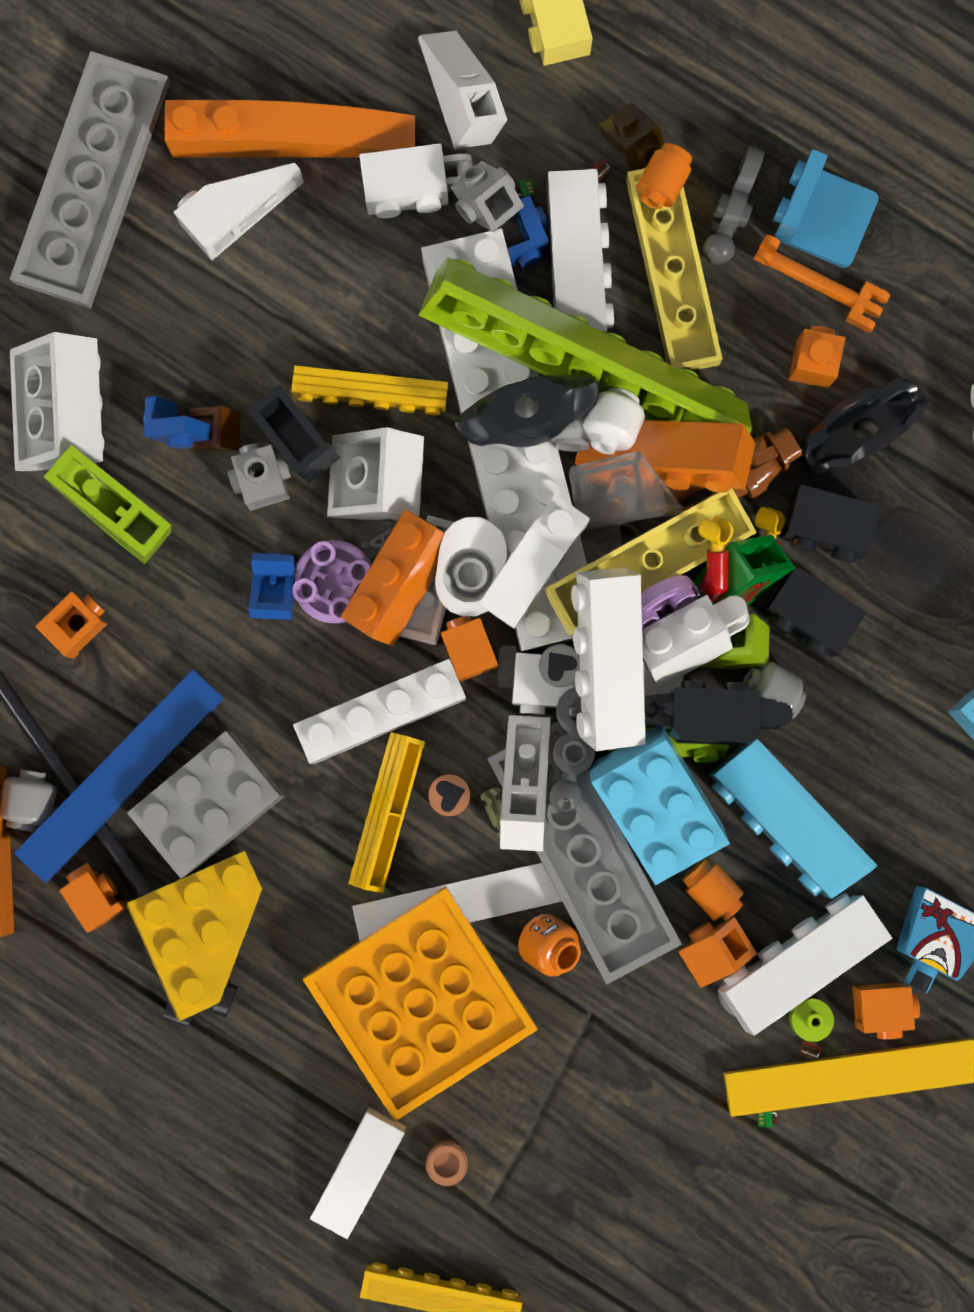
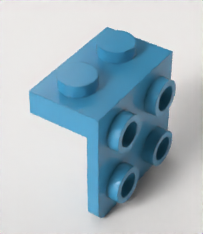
M812 149L807 161L798 160L789 184L794 185L795 188L791 198L783 197L773 221L780 224L774 237L786 245L839 267L846 268L854 260L877 205L878 195L872 190L823 171L822 169L828 155Z

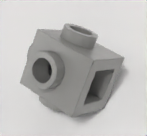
M483 161L466 169L461 178L451 186L459 200L455 206L460 215L468 223L476 222L491 232L497 230L524 207L514 189L515 183L508 172L502 167L496 169Z
M262 442L249 444L239 449V455L231 457L234 469L228 471L231 486L235 495L242 493L245 505L250 511L290 499L284 481L291 478L289 467L282 454L276 455L272 445L264 447ZM264 471L260 477H255L258 472Z

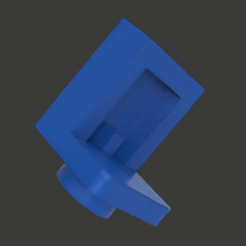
M530 196L520 199L524 207L514 215L525 241L507 249L512 267L518 264L521 267L534 265L541 261L543 254L548 251L549 240L545 233L546 230H549L548 220L541 206L534 207Z
M147 396L145 398V413L143 416L144 437L167 443L168 447L177 449L192 448L193 442L210 440V424L187 416L177 417V404L175 402L157 396Z
M278 552L252 554L253 577L249 601L250 618L292 620L294 603L293 585L295 579L294 557Z

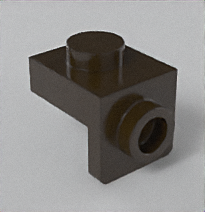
M632 102L599 124L602 136L625 156L630 171L646 168L655 150L661 149L664 144L659 125Z

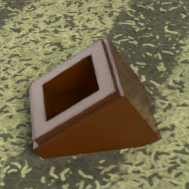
M224 406L190 409V418L210 424V440L193 442V447L188 448L189 450L238 451L240 436L239 411Z

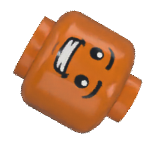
M541 914L530 920L524 926L518 942L519 953L523 960L549 977L559 976L572 970L581 955V938L576 929L552 914Z

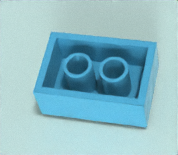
M654 727L645 732V745L617 748L594 761L589 767L592 785L655 885L730 844L722 822L663 727Z

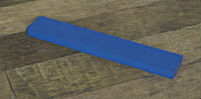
M192 670L14 854L39 878L47 883L211 714L224 698L200 675Z

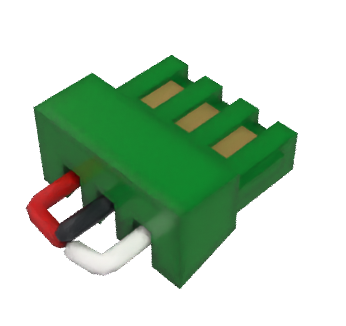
M532 180L518 181V186L514 188L516 192L520 191L518 196L521 195V199L535 195Z
M772 1111L757 1113L758 1127H773V1123L777 1122V1113H772Z

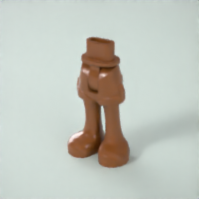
M787 427L774 434L765 432L762 436L753 438L756 444L746 488L733 489L737 498L744 495L748 498H754L766 492L769 483L781 472L787 471L791 461L802 456L801 448ZM659 485L665 501L672 509L685 502L698 491L706 488L689 487L687 490H675L666 485ZM713 492L698 502L691 503L682 507L681 509L676 511L675 516L683 513L684 511L692 508L693 506L703 502L704 500L712 497L713 495L719 492Z

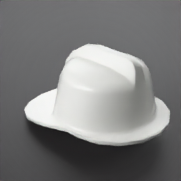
M465 517L454 522L444 533L440 544L435 586L440 602L452 613L466 617L478 616L488 611L479 603L505 566L507 560V542L502 531L493 522L481 517Z

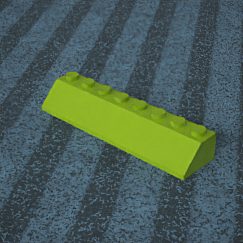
M447 257L434 275L419 316L542 375L591 377L598 383L599 393L608 391L610 388L625 389L636 395L639 399V404L645 414L644 420L744 424L749 434L752 430L747 402L735 397L734 392L728 388L712 386L700 380L699 376L691 370L677 369L663 362V359L654 352L640 351L626 344L625 339L617 334L603 333L589 326V323L580 316L566 315L552 308L551 304L543 298L537 296L529 297L515 290L513 285L504 279L490 278L476 271L475 267L465 260H453Z

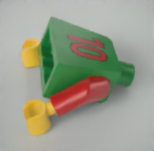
M761 507L755 518V526L765 530V536L731 542L725 548L724 545L730 541L733 535V526L717 515L714 516L713 521L707 518L702 520L699 526V534L711 541L712 545L711 549L707 550V566L694 579V585L700 593L698 599L707 595L712 604L715 605L730 596H739L745 600L748 606L795 569V566L781 548L780 541H776L777 535L781 533L786 524V518L782 512L771 507Z

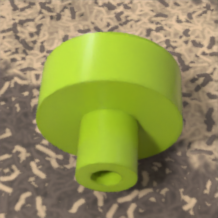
M809 997L790 1010L789 1022L792 1030L799 1037L806 1041L816 1042L830 1034L834 1025V1016L826 1003L817 998Z

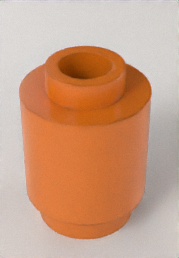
M664 143L661 149L655 150L636 185L638 192L641 194V201L649 207L658 210L662 209L663 206L672 207L691 172L692 156L683 148L672 143Z
M707 858L699 861L681 879L687 886L685 891L713 921L719 917L726 921L743 906L739 899L744 892L716 862L712 864Z

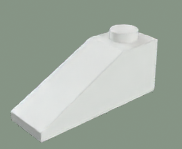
M295 163L205 185L198 192L191 191L186 194L178 203V209L174 211V214L183 229L206 255L213 260L303 184V177L300 168Z
M554 493L479 605L514 629L585 530L590 518Z
M509 715L500 819V849L543 851L550 717Z

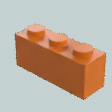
M405 509L340 617L370 638L394 646L435 579L440 544L445 532Z

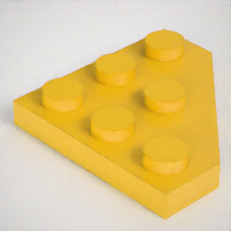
M245 851L127 903L129 912L178 1022L218 1004L222 998L262 891V887Z

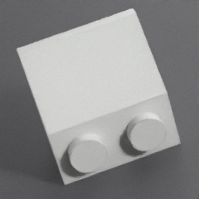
M391 428L333 435L332 447L341 458L330 466L327 517L398 521L405 509L419 516L424 436Z

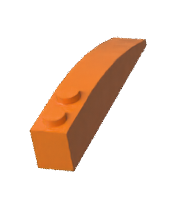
M165 100V142L173 158H360L359 154L415 147V115L338 105L286 101Z

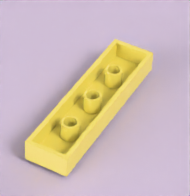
M645 168L630 171L627 173L626 184L666 362L677 369L684 368L691 371L718 366L722 361V354L684 186L672 207L663 206L660 210L654 209L641 201V194L636 188Z
M730 489L728 492H719L543 589L568 636L573 635L574 629L578 628V612L574 610L571 596L572 587L577 585L576 572L626 567L641 575L642 593L654 584L670 577L679 576L707 560V550L711 549L712 542L699 534V526L703 519L707 518L713 521L714 516L717 515L733 526V535L730 541L724 545V548L731 542L744 540L757 533L734 490Z

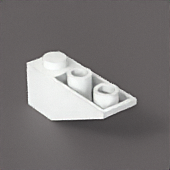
M457 31L420 35L418 40L454 149L491 144L507 122L495 82Z

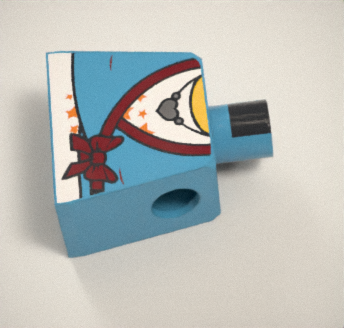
M915 887L897 944V951L915 960L904 983L927 994L938 972L956 981L962 978L974 961L973 912L928 888Z

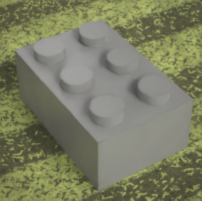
M225 731L127 812V814L180 878H185L195 872L285 797V795L234 733Z

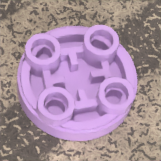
M338 540L318 542L301 556L295 567L293 596L306 613L319 621L327 623L347 622L340 616L371 567L372 562L360 548L353 544Z
M679 575L667 578L641 593L642 629L698 600L699 591L688 576Z

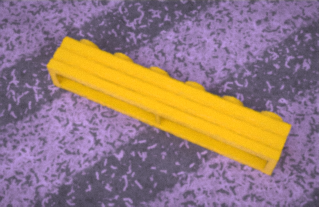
M294 366L291 390L293 395L297 397V400L312 402L314 398L323 399V403L332 405L342 401L348 402V405L352 407H363L364 404L374 405V408L379 410H389V407H397L401 412L414 413L416 409L425 410V414L437 416L440 415V412L446 413L449 386L448 382Z
M393 732L390 733L348 884L364 890L384 892L425 741Z
M379 1262L366 1265L360 1298L428 1312H521L522 1296H519L518 1292L511 1289H502V1292L492 1290V1287L486 1284L478 1283L476 1287L465 1285L466 1282L457 1278H451L450 1281L440 1280V1276L433 1273H424V1276L413 1274L414 1271L408 1268H398V1271L387 1269L388 1266Z

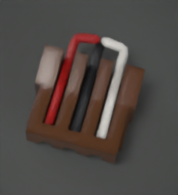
M598 160L591 168L597 169L598 182L609 174L608 169L610 166L605 161L600 163Z
M803 1039L799 1053L809 1059H813V1056L818 1058L821 1048L817 1047L818 1043Z

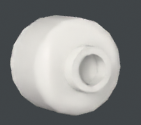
M610 388L608 391L598 393L597 403L588 413L583 423L584 431L592 441L591 446L595 450L612 455L615 451H625L634 445L645 419L644 410L640 406L636 395L621 388Z

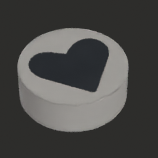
M564 644L553 645L546 649L539 661L541 677L546 683L554 687L571 685L575 681L576 671L580 670L579 654L572 647Z

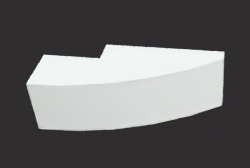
M368 1107L310 1219L348 1239L405 1133L406 1126Z

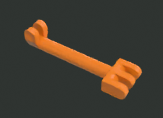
M765 236L754 260L850 307L851 310L845 321L866 332L873 331L876 323L862 314L865 313L871 317L879 318L883 309L871 302L870 299L886 304L890 298V294L887 291L866 281L860 292L857 293L777 252L780 241L774 236Z

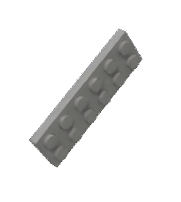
M90 51L10 276V280L14 284L91 309L170 85L168 76Z
M559 722L550 725L543 851H536L607 985L682 944L619 826L592 785L589 770L587 769L578 774L577 783L582 790V799L574 810L562 812L551 805L549 790L551 785L560 779L561 770L555 765L552 758V748L555 741L561 735L567 733L559 725ZM506 749L487 758L502 788ZM567 798L560 799L558 806L561 809H566L569 806V800Z

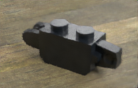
M682 681L681 688L675 687L670 693L644 696L645 725L669 729V736L676 743L745 746L760 734V729H781L782 726L784 727L786 724L791 723L790 720L793 719L792 715H794L792 713L793 709L790 707L791 705H788L787 702L783 703L780 701L778 703L777 700H761V691L749 690V684L723 683V689H706V682Z

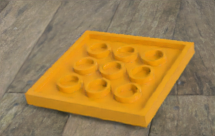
M447 886L422 900L303 978L307 988L394 1121L405 1116L538 1030L537 1025Z

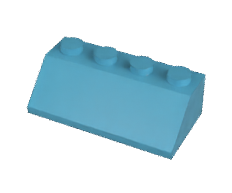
M754 739L745 746H739L710 774V777L716 782L711 787L726 804L729 805L734 801L745 812L740 817L741 820L757 836L763 831L774 843L769 848L771 852L785 866L792 862L803 874L798 880L813 896L817 897L821 893L824 897L832 899L870 873L877 866L758 739Z

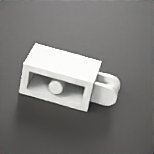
M441 143L359 154L368 215L376 214L379 218H391L398 216L404 210L417 209L421 213H430L441 209V205H449L448 192L453 191L451 186L461 178L463 172L473 166L472 156L469 154L443 156ZM457 169L458 177L446 178L445 170Z
M705 595L642 629L643 663L657 688L733 649L730 636L745 629L750 621L745 600L739 596H730L713 605L709 597Z

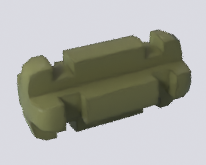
M494 787L483 792L481 800H485L487 804L485 809L493 827L498 828L497 836L500 838L502 807L500 793L502 790L499 787Z

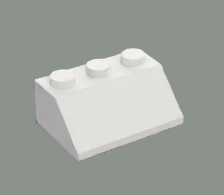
M52 332L10 349L15 471L50 470L70 445L74 446L94 463L103 461L104 438L101 432L102 397L99 389L101 361L98 354L97 338Z

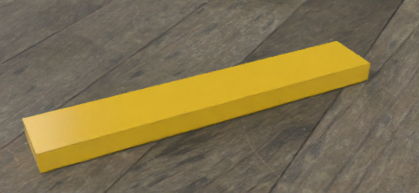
M974 1038L723 1072L729 1114L731 1117L974 1083Z

